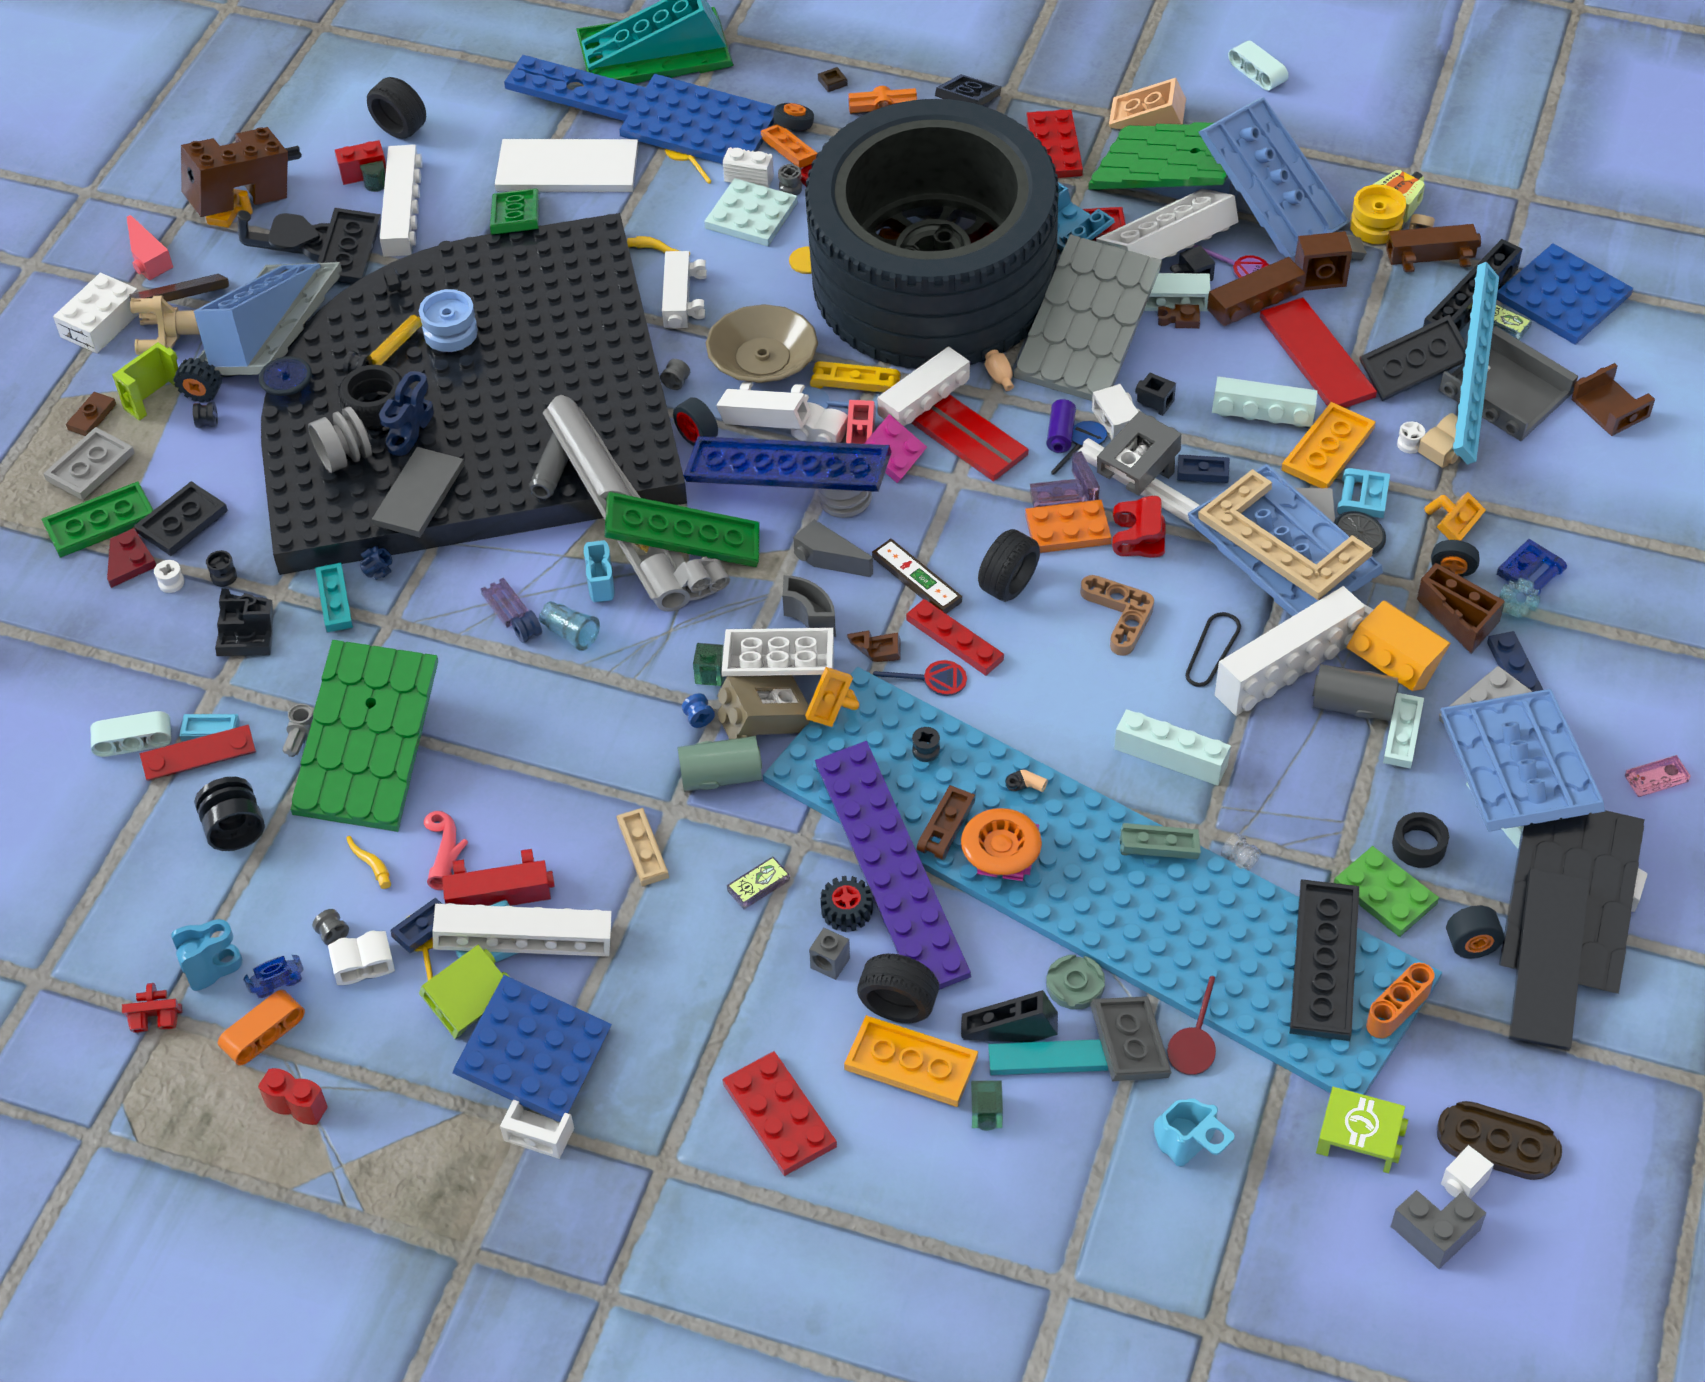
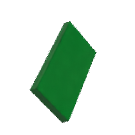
M537 188L492 194L491 234L539 229V191Z
M139 481L41 520L61 558L133 529L134 525L154 510Z

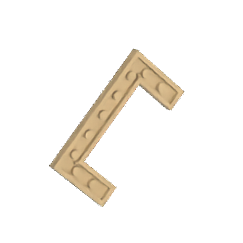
M1253 469L1198 512V519L1317 600L1322 598L1372 556L1373 548L1352 535L1319 563L1315 564L1242 515V512L1272 489V482Z

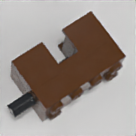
M268 127L235 133V143L220 146L214 138L181 145V192L200 217L234 210L235 187L245 186L252 195L255 205L287 198L288 161L302 157L299 146L284 148Z

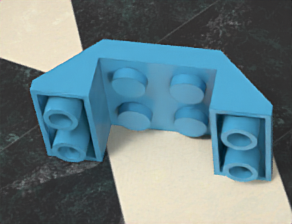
M1058 182L1057 249L1063 252L1070 234L1092 240L1115 223L1114 218L1100 209H1097L1090 215L1072 203L1068 188Z

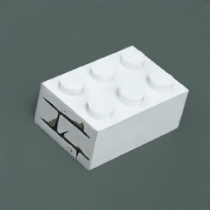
M99 273L53 316L60 337L92 352H100L139 315V313H131L129 294L137 293L138 289L103 273Z

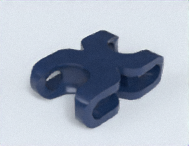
M410 371L405 374L397 385L395 399H388L379 413L382 426L390 428L386 437L387 450L390 454L397 456L406 455L418 439L419 427L425 428L434 415L432 401L424 399L428 389L427 376L422 372ZM419 381L414 390L409 387L413 382ZM400 437L405 439L402 444L395 446Z

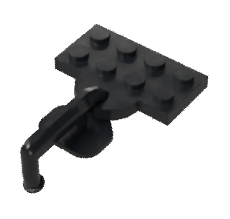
M334 208L330 223L311 225L301 215L279 214L274 218L269 234L249 231L248 221L251 219L249 212L240 210L237 213L239 241L243 245L305 254L311 260L318 261L317 263L340 262L342 271L339 273L340 277L336 282L354 284L365 277L381 223V214Z

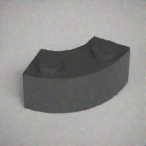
M784 575L782 594L784 616L796 618L803 622L807 628H833L834 637H836L835 610L828 594L817 584L807 579Z

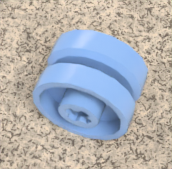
M444 289L428 295L421 302L419 315L426 343L432 349L441 352H454L471 345L476 339L478 328L474 306L467 294L458 290Z

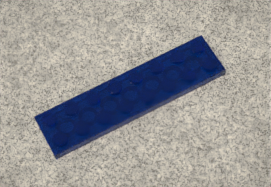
M698 436L683 476L686 482L879 492L892 451L890 445Z

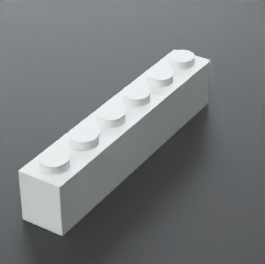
M416 145L388 146L380 230L383 257L411 255L412 246L416 245L414 230H417L418 225L415 214L419 213V205L416 198H420V188L417 183H421L419 168H422V155L417 154Z
M452 903L435 904L433 950L470 951L479 944L483 950L487 949L489 952L609 957L611 911L456 905Z

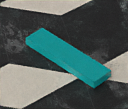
M1100 1039L988 1044L990 1075L1109 1071Z

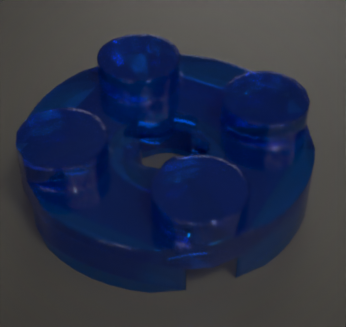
M292 955L293 960L286 961L284 956H280L253 969L255 975L249 979L246 974L243 979L248 992L256 993L258 998H265L273 994L274 989L283 985L292 986L302 980L301 973L304 970L300 957Z

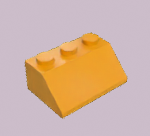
M1383 600L1358 625L1346 648L1388 676L1398 677V682L1409 690L1416 691L1425 689L1451 643Z

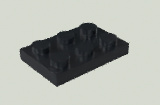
M960 74L936 87L935 97L984 105L1000 96L1002 87Z
M190 481L134 525L137 534L172 556L225 514L228 509L224 502Z

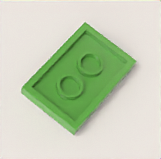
M1374 846L1370 847L1334 879V883L1359 886V905L1399 937L1435 907L1439 900L1437 895Z

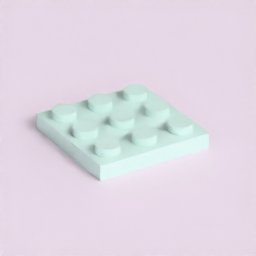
M734 178L704 221L705 229L769 246L797 205V196Z

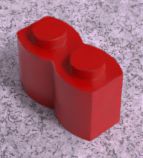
M268 1069L258 1085L264 1103L271 1111L283 1115L291 1114L294 1119L303 1124L317 1125L328 1108L319 1085L308 1079H295L289 1072L282 1069Z

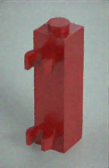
M532 849L521 850L522 864L472 872L466 871L464 859L452 861L454 874L442 876L445 904L490 906L506 900L509 906L550 900V888L555 887L553 871H547L545 860L534 861Z

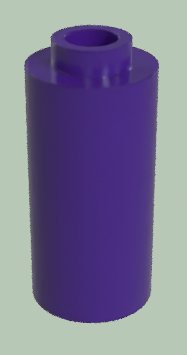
M1059 399L1053 402L1051 406L1046 445L1048 449L1055 453L1067 452L1072 445L1076 406L1069 400Z

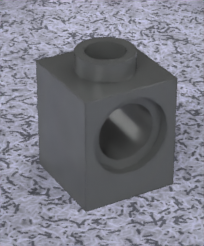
M823 928L809 949L810 968L836 980L850 959L849 939Z

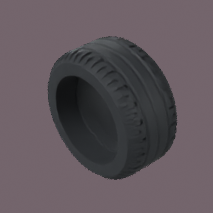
M386 77L367 94V107L372 118L389 135L406 139L424 125L427 117L425 105L418 93L405 81L394 77Z
M367 365L353 370L344 377L339 386L338 395L341 408L351 407L362 421L365 429L385 427L381 424L379 413L388 399H395L397 385L402 380L401 375L394 369L383 365ZM378 391L389 393L378 401H358L360 397L367 393Z
M1015 529L1003 532L993 542L983 558L978 572L979 587L1004 602L1017 597L1026 587L1037 567L1040 558L1038 542Z
M890 953L870 958L864 966L857 986V994L861 1002L870 1011L885 1019L900 1023H916L928 1018L939 992V982L927 966L910 957Z

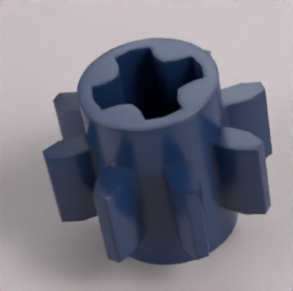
M375 546L361 554L364 560L360 562V568L367 577H374L375 580H378L392 572L388 567L392 564V557L386 549H378Z

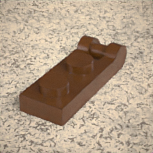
M949 785L918 841L917 851L923 853L928 851L935 854L936 858L945 860L952 842L975 803V794ZM933 837H937L941 839V841L939 843L933 842L932 839Z

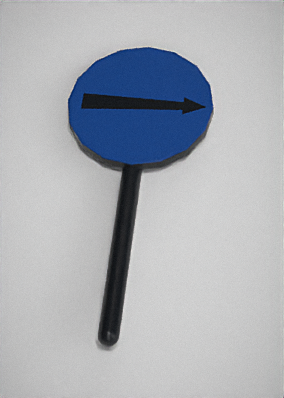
M1083 421L1074 425L1072 442L1076 445L1051 471V474L1055 475L1078 449L1083 447V442L1089 438L1099 445L1105 442L1107 438L1106 428L1094 421Z

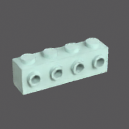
M1217 376L1212 413L1225 417L1238 416L1247 420H1266L1274 424L1287 423L1293 424L1296 427H1311L1313 425L1318 390Z
M1126 709L1116 728L1114 749L1218 786L1228 766L1231 745Z

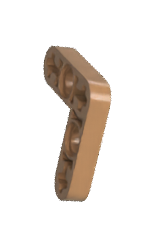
M1089 575L1084 577L1081 581L1080 593L1085 600L1123 612L1111 634L1110 648L1117 655L1124 656L1130 654L1134 650L1153 613V596L1148 592L1100 576ZM1113 593H1120L1124 596V598L1121 600H1115L1111 598L1110 595ZM1128 620H1135L1139 623V625L1136 627H1130L1126 625L1125 622ZM1125 634L1127 636V641H1124L1123 644H1120Z

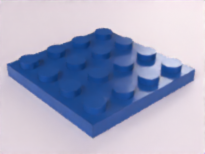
M1552 243L1497 291L1496 300L1576 345L1632 295L1633 287Z
M503 975L453 1069V1074L509 1100L519 1101L520 1105L560 1123L564 1113H569L612 1024Z

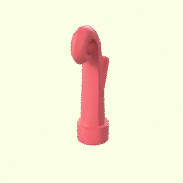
M433 811L425 817L424 825L433 832L443 831V836L434 865L429 870L427 884L435 890H443L442 876L452 875V861H456L460 852L468 844V841L463 839L455 846L456 826L454 820L443 811Z

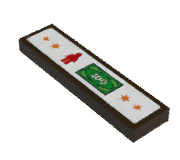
M889 539L872 551L874 560L919 597L927 600L944 613H948L962 603V595L893 539Z

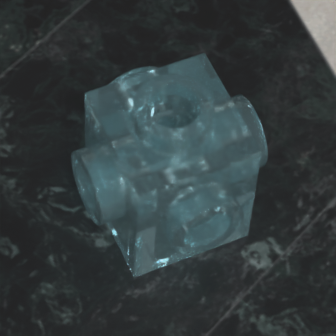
M1519 577L1518 582L1512 580L1509 584H1504L1499 598L1505 601L1504 608H1507V614L1521 618L1522 614L1530 615L1531 611L1535 612L1537 610L1541 597L1537 596L1539 589L1533 587L1534 582ZM1520 592L1525 593L1527 597L1523 603L1517 600V595Z

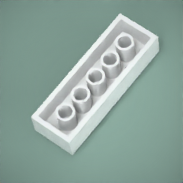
M1201 189L1096 238V241L1103 243V245L1107 244L1126 251L1149 256L1150 258L1163 259L1165 257H1172L1178 251L1191 248L1195 245L1194 243L1210 239L1213 234L1226 231L1230 228L1229 226L1238 223L1235 195Z
M1344 586L1340 587L1219 661L1215 696L1235 716L1243 711L1251 710L1256 703L1264 698L1272 697L1277 690L1285 685L1293 684L1298 677L1306 672L1314 671L1319 664L1327 659H1333L1340 651L1344 650L1358 625L1363 621L1365 605Z

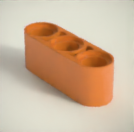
M1425 963L1412 964L1372 1003L1366 1023L1367 1031L1372 1036L1381 1039L1390 1036L1428 998L1434 981L1435 973L1433 969Z
M278 990L226 1029L218 1039V1046L237 1065H245L296 1026L304 1017L305 1009L287 991Z

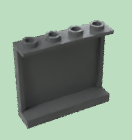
M1495 326L1492 331L1488 364L1490 369L1487 372L1482 418L1522 441L1573 394L1578 375ZM1465 363L1452 374L1445 371L1439 387V391L1460 403Z

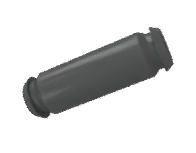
M554 432L551 434L529 483L531 493L541 499H546L553 495L569 460Z

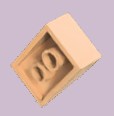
M1173 78L1113 97L1109 120L1110 128L1123 129L1129 125L1183 124L1186 97L1177 79Z

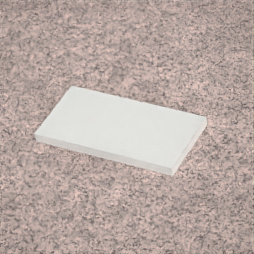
M502 139L495 190L496 192H510L537 188L539 192H633L639 147L638 139Z

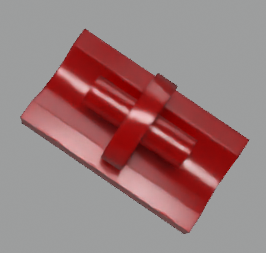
M147 983L146 992L136 993V1000L139 1003L122 1004V1013L127 1017L129 1029L133 1033L148 1031V1017L157 1016L159 1029H175L178 1018L177 1014L182 1013V1004H178L176 998L167 999V990L157 991L155 983Z

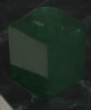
M697 643L693 660L695 684L722 686L724 645Z
M1002 1080L971 1081L972 1128H980L986 1131L1002 1128Z

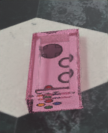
M1677 755L1628 769L1625 773L1626 779L1638 797L1687 783L1691 777Z

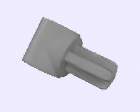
M307 704L294 705L288 711L289 723L286 728L288 737L283 746V752L288 754L289 757L299 754L303 741L308 738L313 720V711Z

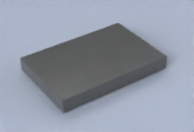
M1149 997L1093 999L1090 1006L1112 1081L1169 1078L1172 1072Z

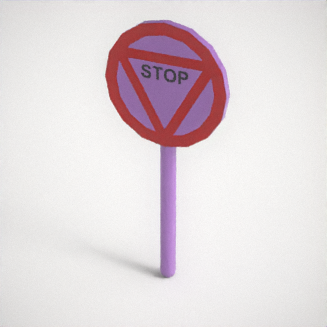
M1203 248L1208 255L1233 265V271L1237 278H1241L1269 265L1266 260L1258 256L1245 255L1234 261Z

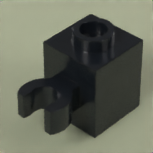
M1199 245L1181 252L1179 264L1172 265L1170 270L1172 273L1210 274V281H1213L1215 262Z

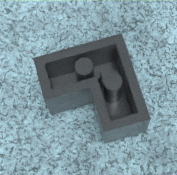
M1416 1190L1395 1209L1391 1228L1434 1266L1440 1269L1481 1230L1486 1212L1463 1192L1455 1197L1443 1210H1439Z

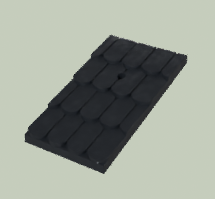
M1605 810V812L1589 813L1588 815L1565 819L1560 818L1559 820L1536 824L1530 823V825L1522 826L1504 931L1505 938L1499 961L1500 966L1517 969L1527 879L1530 869L1588 879L1590 881L1578 984L1619 994L1645 819Z

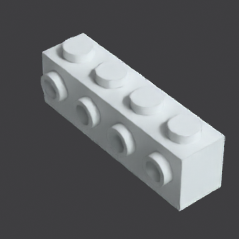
M948 346L878 396V415L885 419L890 414L903 426L912 423L916 417L930 410L934 404L946 398L952 391L969 380L970 361Z

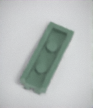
M1123 823L1120 829V853L1122 855L1139 854L1198 859L1201 854L1199 829Z

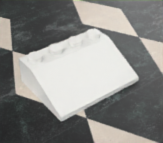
M833 628L726 629L722 676L822 675L825 667L834 669Z

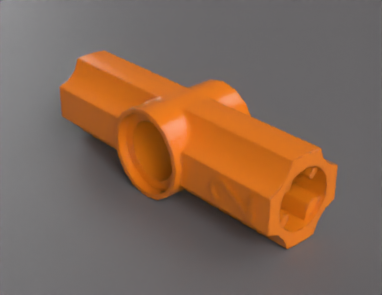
M878 86L872 92L848 94L850 113L871 112L888 105L917 100L916 88L890 90L887 86Z

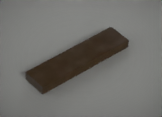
M218 273L129 294L131 301V298L163 296L164 300L169 302L228 288L229 281L227 277Z

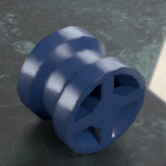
M532 610L525 612V615L521 618L514 617L511 619L515 634L522 643L528 641L532 635L539 636L542 634L540 622Z

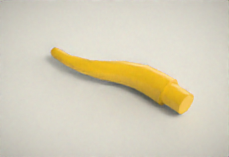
M636 236V238H627L628 247L652 248L663 253L665 251H679L652 237Z
M347 836L346 839L349 847L358 858L372 868L380 888H389L391 886L390 875L384 862L376 855L359 848L353 842L352 837Z

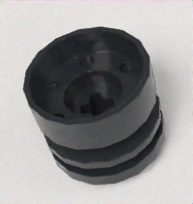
M236 776L219 778L204 785L196 794L194 800L195 808L202 823L207 842L213 849L235 851L254 843L263 834L265 829L264 819L257 805L252 786L246 779Z

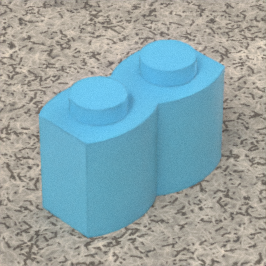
M605 540L586 542L584 558L590 598L593 602L613 600L615 587L609 546Z

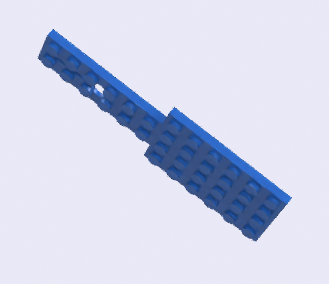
M522 55L504 81L505 89L622 120L624 123L619 129L621 137L638 139L639 142L723 164V159L730 147L732 149L740 148L742 150L745 149V151L757 152L763 143L761 130L769 128L774 124L773 114L776 107L774 105L657 74L653 75L646 87ZM573 82L583 84V86L576 87L574 90L567 88V85Z

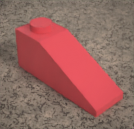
M131 215L127 216L131 252L134 258L132 264L136 272L143 274L150 281L173 268L168 249Z
M849 400L846 449H852L862 454L867 462L868 474L870 476L871 460L859 449L875 430V402Z

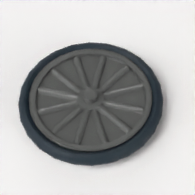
M1359 511L1344 512L1334 521L1349 537L1353 535L1373 548L1372 554L1379 552L1386 543V534L1382 525L1366 513Z

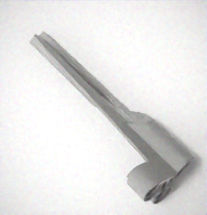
M564 395L556 396L545 409L543 415L604 519L606 518L605 498H607L609 492L641 498L614 461L601 437L581 408L569 397ZM617 540L650 598L654 600L660 610H678L689 601L699 600L724 589L730 583L731 579L718 559L702 557V559L686 562L679 552L650 546L648 552L640 556L636 553L630 542Z

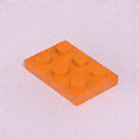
M1102 499L1025 508L1029 534L1032 539L1038 542L1040 553L1111 544L1112 537Z

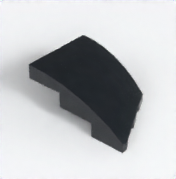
M221 588L219 598L220 612L217 622L218 636L215 646L216 656L270 655L273 631L272 600L254 597L246 593L242 596L230 594L229 589Z

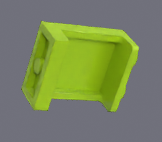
M479 944L424 983L419 991L420 996L454 1039L462 1035L468 1026L481 1018L503 975L510 977L507 973L499 971L495 966L496 961L493 955L487 949L483 950Z

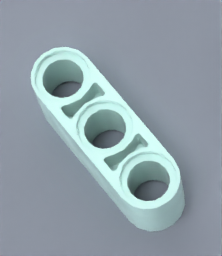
M1246 41L1231 49L1228 53L1231 64L1266 91L1288 80L1286 67L1252 41Z
M162 711L100 720L93 723L90 727L91 752L100 757L161 748L171 742L170 716Z

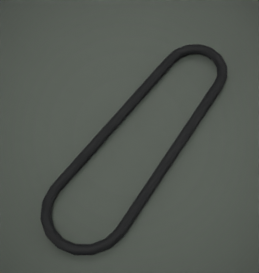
M1220 612L1212 615L1207 620L1185 674L1186 680L1193 686H1205L1214 677L1218 670L1219 661L1225 658L1240 632L1241 624L1236 616ZM1219 616L1232 618L1237 624V629L1210 676L1204 682H1194L1189 676L1211 621Z

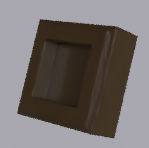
M838 67L818 73V81L827 92L848 86L847 78Z

